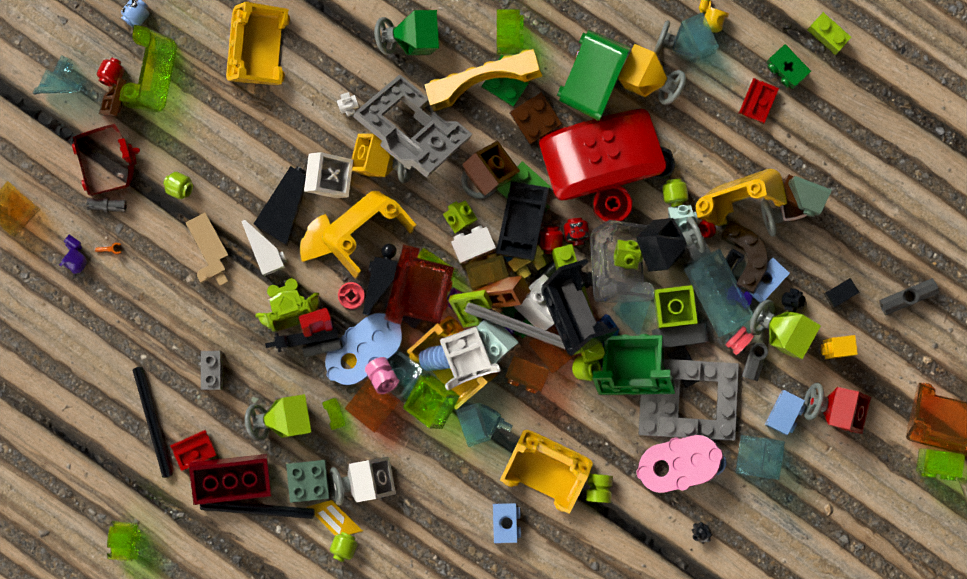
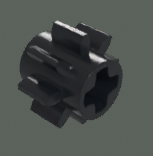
M790 288V292H785L782 296V305L785 306L784 310L797 313L798 309L801 310L805 306L806 298L803 296V292L797 289Z

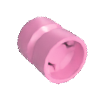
M385 357L376 358L366 365L365 372L372 381L377 393H388L399 384L395 372Z

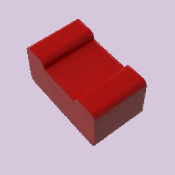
M327 308L299 316L304 337L312 336V333L322 330L329 331L333 329Z

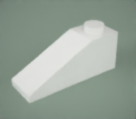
M246 220L241 221L262 275L266 276L286 268L284 263L287 260L283 251L279 252L273 244Z

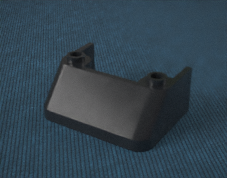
M587 259L559 267L541 287L542 296L563 345L570 356L579 354L606 341L618 331L617 326L609 329L603 322L596 323L582 291V288L585 286L586 275L581 269L588 263Z

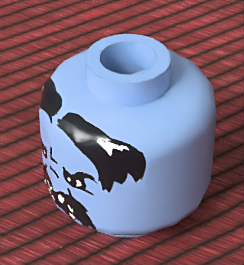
M129 0L121 10L123 15L121 19L132 28L134 26H141L149 16V11L146 9L148 5L142 0Z

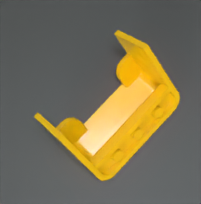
M380 191L368 193L330 224L322 234V240L355 279L359 277L361 270L349 257L356 249V241L350 235L378 211L387 219L397 218L410 234L417 225L395 200Z

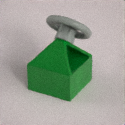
M414 10L397 27H394L390 19L386 17L379 18L374 30L375 41L379 50L385 55H390L395 51L398 42L408 56L431 55L439 49L437 10ZM380 29H381V32H382V41H381V37H380ZM387 43H391L389 49H386Z

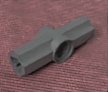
M931 278L879 300L880 307L886 316L939 294L938 286L934 279ZM906 292L912 293L913 300L911 302L905 299Z

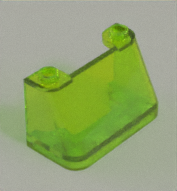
M134 25L132 38L137 45L145 47L138 84H125L121 89L119 100L129 108L160 112L166 106L177 45L170 37L147 27Z

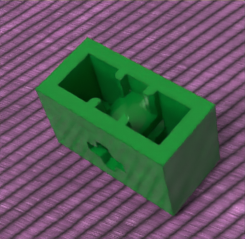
M786 44L766 62L768 64L767 68L773 74L777 73L781 78V83L786 88L790 87L792 90L811 72ZM790 65L791 68H790L789 70L785 71V70H784L785 66Z

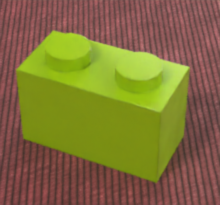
M824 12L807 30L834 55L852 38Z

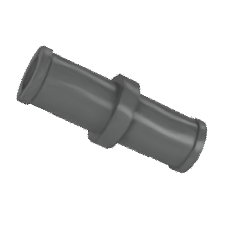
M109 197L104 199L87 198L86 205L89 206L86 208L87 210H103L104 213L109 211L126 212L127 205L125 204H127V201L110 200Z

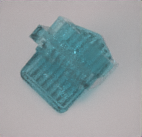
M61 55L54 72L46 69L39 86L34 88L33 94H78L83 91L85 86L65 78L66 74H70L73 64H71L72 59Z

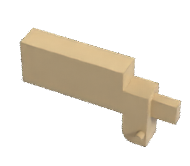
M203 213L186 222V226L208 266L198 271L197 278L200 284L215 277L219 286L228 282L223 273L225 268L221 263V260L227 258L228 254L206 213Z

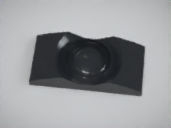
M511 181L496 255L534 261L546 210L548 187Z

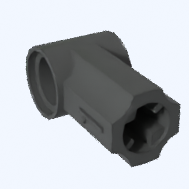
M753 343L749 347V354L742 377L758 381L764 360L768 354V349L763 343ZM756 346H760L763 349V354L759 357L755 356L753 352Z

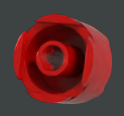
M622 186L598 191L593 200L594 215L599 221L607 225H616L623 222L628 217L632 208L631 197ZM615 201V205L617 207L610 209V205H608L607 203Z

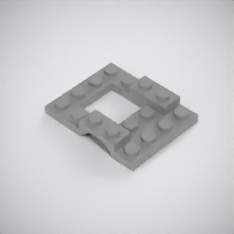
M398 75L353 115L356 120L382 140L380 146L407 169L410 170L414 167L426 178L472 136V133L457 121H445L436 114L430 106L428 97L401 75ZM399 101H403L414 110L415 114L413 117L425 126L411 139L383 116Z
M664 359V370L671 371L675 384V394H640L638 435L683 438L701 435L710 439L735 440L739 363ZM680 380L718 382L716 420L678 418Z

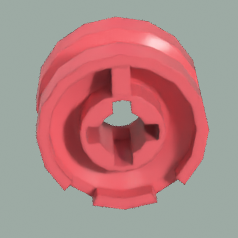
M348 282L339 289L338 300L347 309H357L365 301V292L359 284ZM351 292L355 294L352 300L348 298V294Z
M743 325L725 345L728 348H732L733 353L737 355L755 336L752 333H748L747 328Z

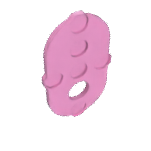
M694 435L682 439L672 438L669 442L652 446L645 451L640 459L639 468L636 471L637 477L641 479L648 489L654 492L665 493L678 489L681 491L688 490L691 486L706 483L716 476L721 466V460L724 457L723 451L718 448L713 440L705 436ZM660 460H665L669 465V472L663 477H659L655 473V465Z

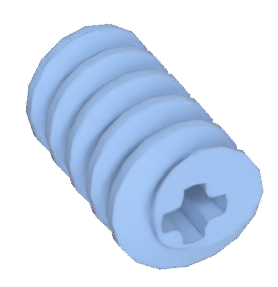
M442 345L428 347L419 354V363L426 371L450 368Z

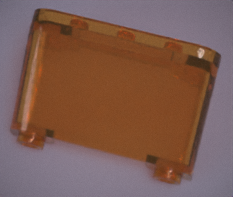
M919 383L915 392L906 438L911 442L967 455V402L935 395L936 389L931 384Z

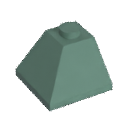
M797 176L790 179L788 183L799 209L804 210L803 213L805 215L814 217L821 214L831 194V189Z

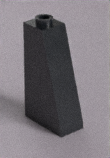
M298 166L296 168L289 167L253 223L287 246L290 242L304 195L306 171Z

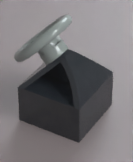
M692 217L686 219L688 231L681 232L674 218L653 220L636 237L648 272L668 270L685 253L686 248L691 245H695L700 253L706 251L701 231Z

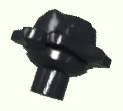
M702 522L699 524L694 523L691 530L694 534L693 539L695 541L700 540L702 544L710 542L712 533L709 526Z

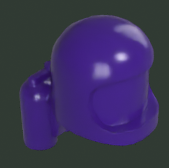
M69 234L63 241L66 243L65 246L69 249V252L62 259L59 266L62 267L64 265L72 271L71 273L77 274L84 270L87 260L78 251L82 249L81 242Z

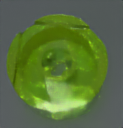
M112 521L113 526L109 528L107 548H111V553H107V559L130 562L133 559L137 560L138 548H136V541H140L141 536L139 525L133 522Z

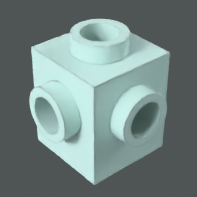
M691 205L668 207V218H674L681 232L688 231L686 224L688 217H692L697 223V214L693 212Z

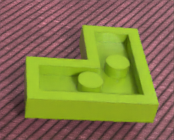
M486 290L455 294L449 297V303L463 328L478 326L482 322V318L465 312L467 303H473L486 309H491L493 304Z

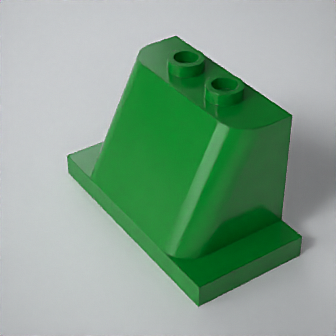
M622 334L620 336H611L604 341L603 371H593L592 377L598 395L675 394V384L671 371L664 370V339L662 335L640 334L639 336Z

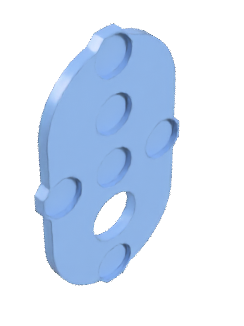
M375 313L364 318L356 326L348 328L345 331V335L340 338L343 349L327 352L325 359L327 377L331 381H336L343 385H355L368 377L365 367L370 361L379 357H385L389 360L396 354L402 343L401 322L398 318L384 313ZM348 353L354 354L357 358V363L352 369H344L341 364L342 357Z

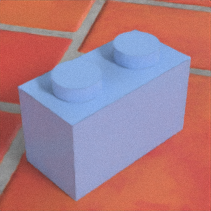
M782 390L765 425L784 435H788L789 432L793 433L797 425L795 420L798 415H802L805 409V405H803L805 400Z

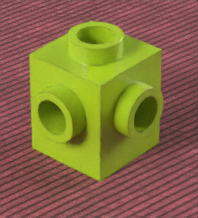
M466 200L461 203L453 202L447 207L449 210L443 214L454 233L467 228L478 220Z
M617 240L613 255L614 266H620L624 269H637L639 262L643 261L638 243L633 240Z

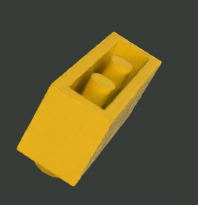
M855 335L823 340V344H821L822 356L825 355V359L858 355Z

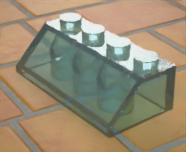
M720 248L685 265L684 271L718 337L736 330L752 318L753 312L741 289L737 287V281Z

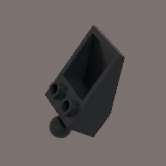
M388 243L382 247L381 252L384 258L375 257L374 261L370 260L368 272L371 273L363 309L365 316H369L396 282L399 263L398 261L391 260L397 253V249L393 244Z

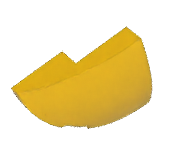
M326 214L313 220L308 225L304 238H301L300 257L302 262L332 253L322 240L323 231L330 225Z

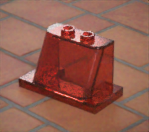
M403 245L384 319L401 324L403 315L440 324L443 311L446 310L448 305L447 294L452 289L453 282L451 278L454 267L418 258L420 248Z

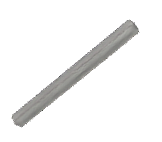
M467 303L466 313L565 349L559 335L473 303Z

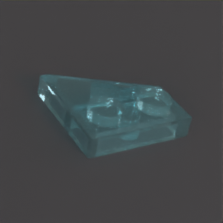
M639 282L612 310L638 335L653 295Z

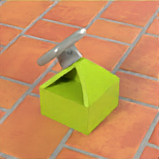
M764 300L758 305L752 315L750 322L751 333L753 335H760L766 329H769V345L788 356L803 359L821 325L799 313L787 311L776 316L774 315L775 306L773 301Z
M305 394L277 399L268 412L260 404H251L245 413V426L249 436L253 440L261 442L267 438L270 429L281 438L311 433ZM254 409H257L261 414L257 415ZM251 418L253 419V425H254V428H253V429H252V426H251V420H250ZM264 429L262 435L258 436L259 430Z

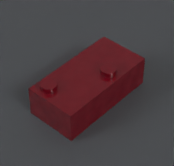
M267 454L190 462L189 472L193 505L271 496Z

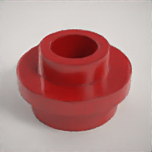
M704 220L699 223L698 227L703 237L711 238L715 235L716 226Z

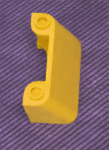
M243 2L234 7L231 18L226 72L228 81L268 85L282 84L285 72L282 70V67L278 66L281 30L288 26L290 22L289 9L252 2Z
M766 169L716 186L697 201V218L717 226L727 224L726 216L734 212L732 203L748 197L755 199L764 197L766 200H772L778 207L787 204L781 174L775 169Z
M448 316L437 323L410 347L407 353L413 362L419 363L421 351L428 347L441 345L440 339L465 330L456 319ZM451 368L433 370V373L444 386L449 380L454 378ZM498 372L474 378L450 389L446 394L448 404L457 410L494 379Z
M524 430L500 481L508 487L518 486L519 483L527 485L554 498L556 509L570 514L589 476L593 463L589 458L531 430Z

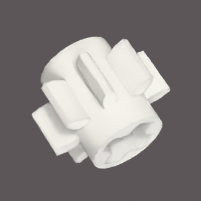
M349 92L341 94V99L337 100L341 114L346 113L347 117L354 115L355 110L359 109L356 96H350Z

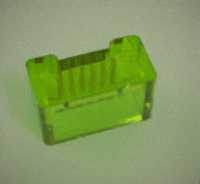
M338 398L322 402L323 408L327 410L331 421L329 423L331 430L345 427L347 424Z

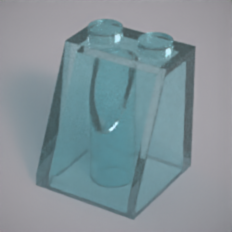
M741 435L735 473L779 480L785 441Z

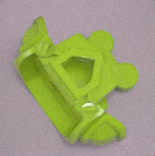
M293 278L288 279L285 286L280 288L276 285H270L267 289V294L272 297L269 300L272 312L256 313L255 317L263 326L271 329L272 332L300 324L299 316L317 311L320 306V294L315 292L305 300L304 296H300L296 290L298 283Z

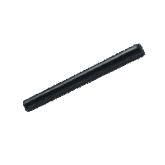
M139 366L133 368L132 371L161 475L163 478L171 477L173 473L144 369Z
M226 501L200 504V510L305 519H313L315 515L313 508Z

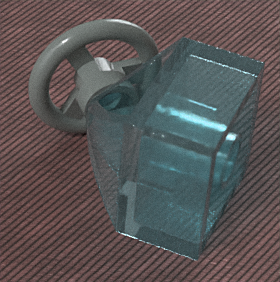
M702 12L682 21L676 36L667 33L670 21H665L654 52L658 56L663 46L666 49L672 50L673 53L682 59L695 63L715 54L719 46Z

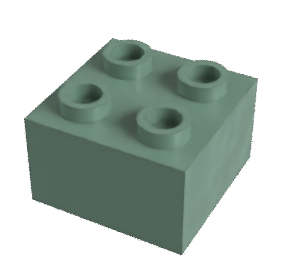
M327 460L286 464L290 503L330 498Z

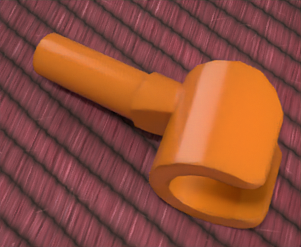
M116 242L112 246L96 247L95 252H112L115 255H119L122 251L115 252L113 248L116 245L121 246V244Z

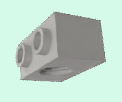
M201 351V390H223L222 351Z

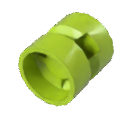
M589 474L587 484L590 486V489L587 490L586 501L611 503L612 492L609 488L613 485V476Z

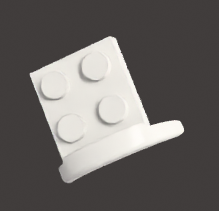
M477 326L440 339L454 376L445 384L446 390H450L474 378L501 371L498 364L491 363Z

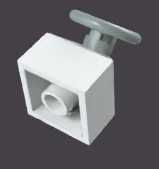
M389 456L349 464L346 477H341L335 467H332L329 471L330 488L337 505L343 504L345 492H351L356 502L396 494Z

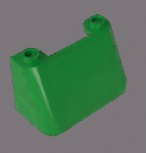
M588 30L587 34L582 33L579 43L582 44L565 86H560L557 96L560 97V102L600 121L631 47Z

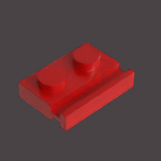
M753 78L738 114L764 124L779 88Z
M206 429L170 445L181 471L189 468L190 462L205 461L217 455Z

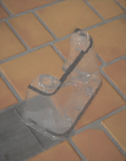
M608 220L592 231L590 246L593 295L596 302H648L654 299L652 284L649 282L644 283L643 261L639 262L637 269H624L620 266H614L613 258L617 240H633L637 242L636 237L648 225Z

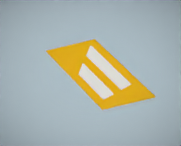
M332 500L307 506V508L315 510V516L334 535H341V532L350 535L363 531Z

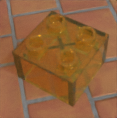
M7 181L0 189V226L8 234L16 237L41 208L13 183Z
M491 254L487 256L486 260L480 261L477 258L468 261V265H465L471 290L508 278L503 255Z

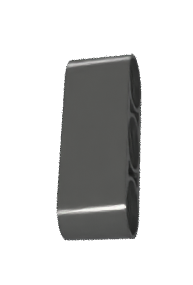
M707 323L652 330V335L663 336L664 348L709 342Z

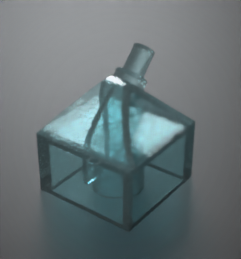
M476 403L456 410L468 447L491 440L496 428H502L510 432L513 427L512 424L504 421L505 419L501 417L500 413L484 404Z

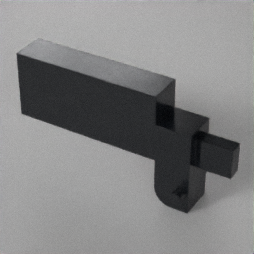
M336 326L329 331L322 330L312 333V336L304 337L303 333L288 336H279V333H275V341L265 343L266 348L276 347L279 353L282 352L281 349L337 339L339 335Z

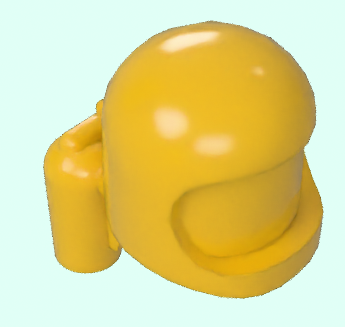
M701 0L699 10L701 15L705 14L703 20L704 28L709 32H720L729 13L712 8L711 0Z

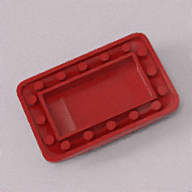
M642 108L603 116L600 121L592 119L547 133L539 140V146L554 195L562 201L660 175L666 169V162L650 114Z

